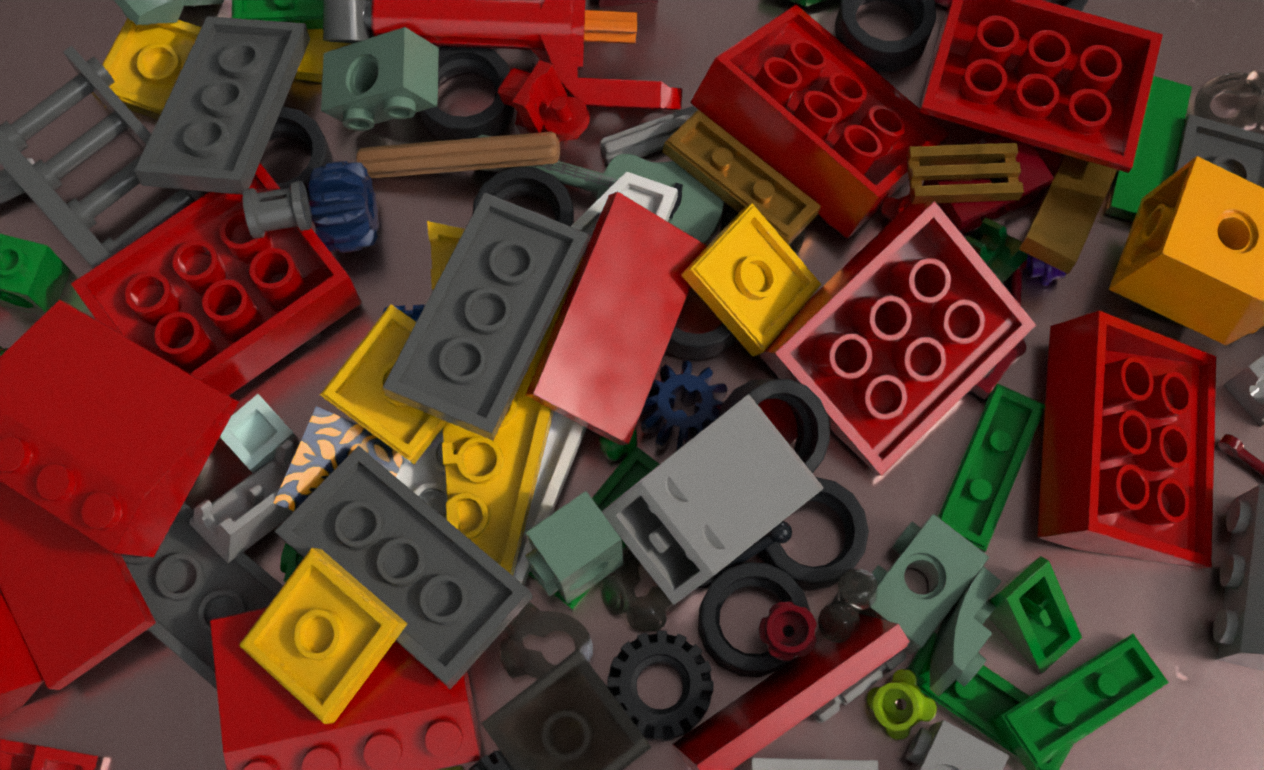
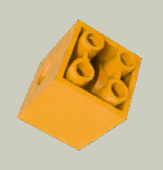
M1196 156L1142 198L1109 290L1225 346L1248 334L1255 333L1264 326V188Z

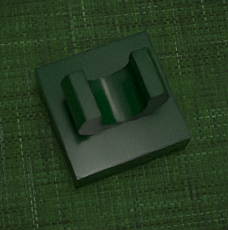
M988 218L982 221V224L970 237L967 236L965 238L1002 284L1028 258L1027 253L1019 250L1022 241L1008 235L1006 227Z

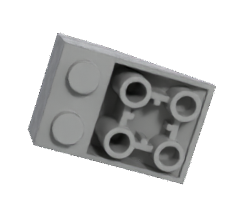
M748 394L611 503L602 513L668 599L675 605L789 517L824 487Z

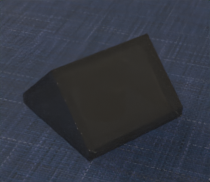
M579 648L481 723L514 770H624L652 748Z

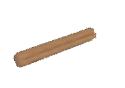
M540 132L363 147L357 151L356 159L357 162H361L365 166L371 178L555 164L560 159V143L555 133Z

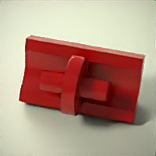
M539 60L531 73L513 68L498 89V94L503 103L515 107L517 111L515 125L520 134L553 132L560 143L561 141L578 139L587 129L590 122V115L584 102L576 97H569L553 64Z

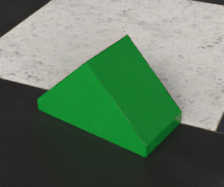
M1042 556L1019 570L988 598V601L996 606L988 618L1025 660L1041 674L1082 638L1049 560Z

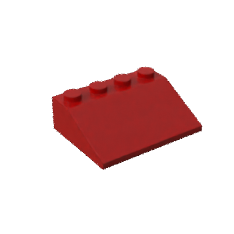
M950 0L934 49L920 113L1129 173L1134 163L1163 34L1043 0Z
M798 5L788 9L715 57L690 101L700 112L821 206L818 214L828 225L838 230L847 239L881 208L883 202L891 197L909 179L906 159L909 147L940 146L950 134L927 114L920 113L918 106Z
M259 163L249 188H254L258 193L280 189L262 164ZM208 192L71 283L96 320L228 396L362 304L349 275L312 228L301 231L297 226L266 231L264 238L253 239L245 218L243 195Z
M933 201L908 205L804 304L768 348L758 355L779 379H790L806 385L821 399L828 415L829 429L877 475L882 476L1009 353L1036 324L936 202Z
M58 300L0 356V482L112 553L154 558L239 401L69 303Z
M1102 311L1089 313L1050 326L1037 538L1082 551L1202 569L1212 568L1217 356Z
M267 607L212 618L210 620L223 755L227 770H436L480 760L482 739L468 671L449 689L395 641L334 723L324 724L239 646Z

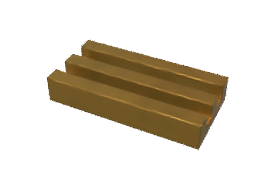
M1017 143L909 147L906 159L911 203L1019 200L1024 190L1023 183L1019 182L1018 179L1021 168L1020 162H1016L1015 158L1018 154ZM977 178H1004L1005 183L922 186V181L951 180L954 182L971 181Z

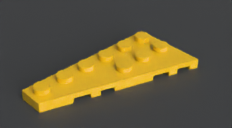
M427 221L432 269H430L432 290H434L465 229ZM578 267L494 440L492 441L449 422L443 427L444 442H442V453L446 472L447 521L512 576L514 575L554 414L552 409L525 396Z

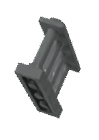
M71 45L63 53L78 75L11 125L7 120L0 125V164L91 267L95 268L208 192L180 189L114 241L108 237L102 243L99 242L89 230L97 224L94 218L140 184L134 170L141 155L80 201L74 198L66 204L55 192V190L63 185L60 179L125 130H128L144 149L151 133L109 88L115 81L104 66L94 56L85 61ZM92 92L112 112L45 163L40 159L31 165L21 154L23 150L29 147L26 143L27 140Z

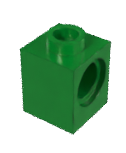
M0 234V305L43 316L60 299L71 270L48 245Z

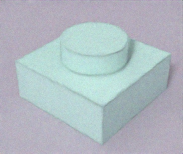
M259 394L254 396L231 416L220 436L252 473L274 459L276 448L285 441L290 440L294 443L298 439L294 432Z

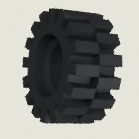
M657 630L656 634L650 635L645 632L637 635V639L625 643L621 647L619 654L614 657L607 680L608 700L616 719L630 733H635L643 737L642 739L649 741H670L673 738L681 735L684 736L690 732L707 712L714 691V681L711 679L712 669L709 661H705L701 655L703 651L696 644L693 646L686 641L687 637L677 633V636L669 635L665 630ZM653 664H665L672 667L678 672L682 680L683 690L680 699L676 704L666 709L649 707L641 700L637 692V679L645 668Z

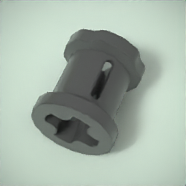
M302 181L291 183L290 188L260 193L254 188L244 189L243 208L247 226L253 239L264 238L266 231L297 226L301 231L310 230L312 227L308 196Z

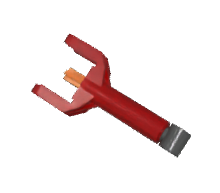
M323 0L324 41L356 43L371 38V32L373 37L406 27L435 46L531 50L541 61L553 64L563 87L572 97L583 101L585 106L682 110L683 89L669 87L662 81L578 78V69H583L584 42L636 44L637 12L585 10L586 0Z

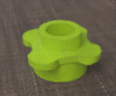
M909 669L897 670L893 674L891 682L882 687L872 688L867 696L868 705L874 711L877 720L886 727L887 734L897 740L907 738L913 726L920 721H931L937 712L935 701L924 696L917 686L916 674ZM898 699L905 700L906 708L904 710L898 708Z

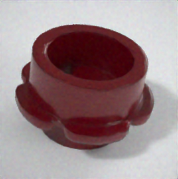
M779 602L769 609L767 617L761 619L759 637L762 643L768 645V651L773 657L782 661H790L797 655L805 657L813 650L817 641L814 635L817 623L813 614L807 608L799 607L791 602ZM785 626L792 627L794 630L793 636L786 637L783 634V628Z

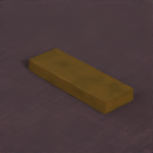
M699 110L664 142L662 152L738 213L753 203L788 245L817 216L821 206Z
M1064 155L1054 175V180L1048 187L1019 250L1069 274L1077 263L1117 170Z

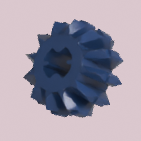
M339 161L313 168L308 184L310 193L309 205L312 213L311 219L314 222L316 234L330 252H353L362 250L363 247L374 245L378 237L379 223L377 213L379 210L376 205V193H374L372 187V178L368 175L365 166L361 162L348 163L347 161Z
M689 360L682 363L681 373L678 375L666 364L660 368L661 381L654 379L641 412L643 415H647L641 422L642 432L644 434H651L660 431L655 441V446L659 450L667 447L671 440L677 442L676 451L679 450L718 418L721 405L724 403L721 400L727 395L728 388L725 383L709 385L713 375L710 367L703 369L698 376L691 374L692 363ZM681 401L685 407L694 405L693 415L687 416L683 410L674 412L675 402Z

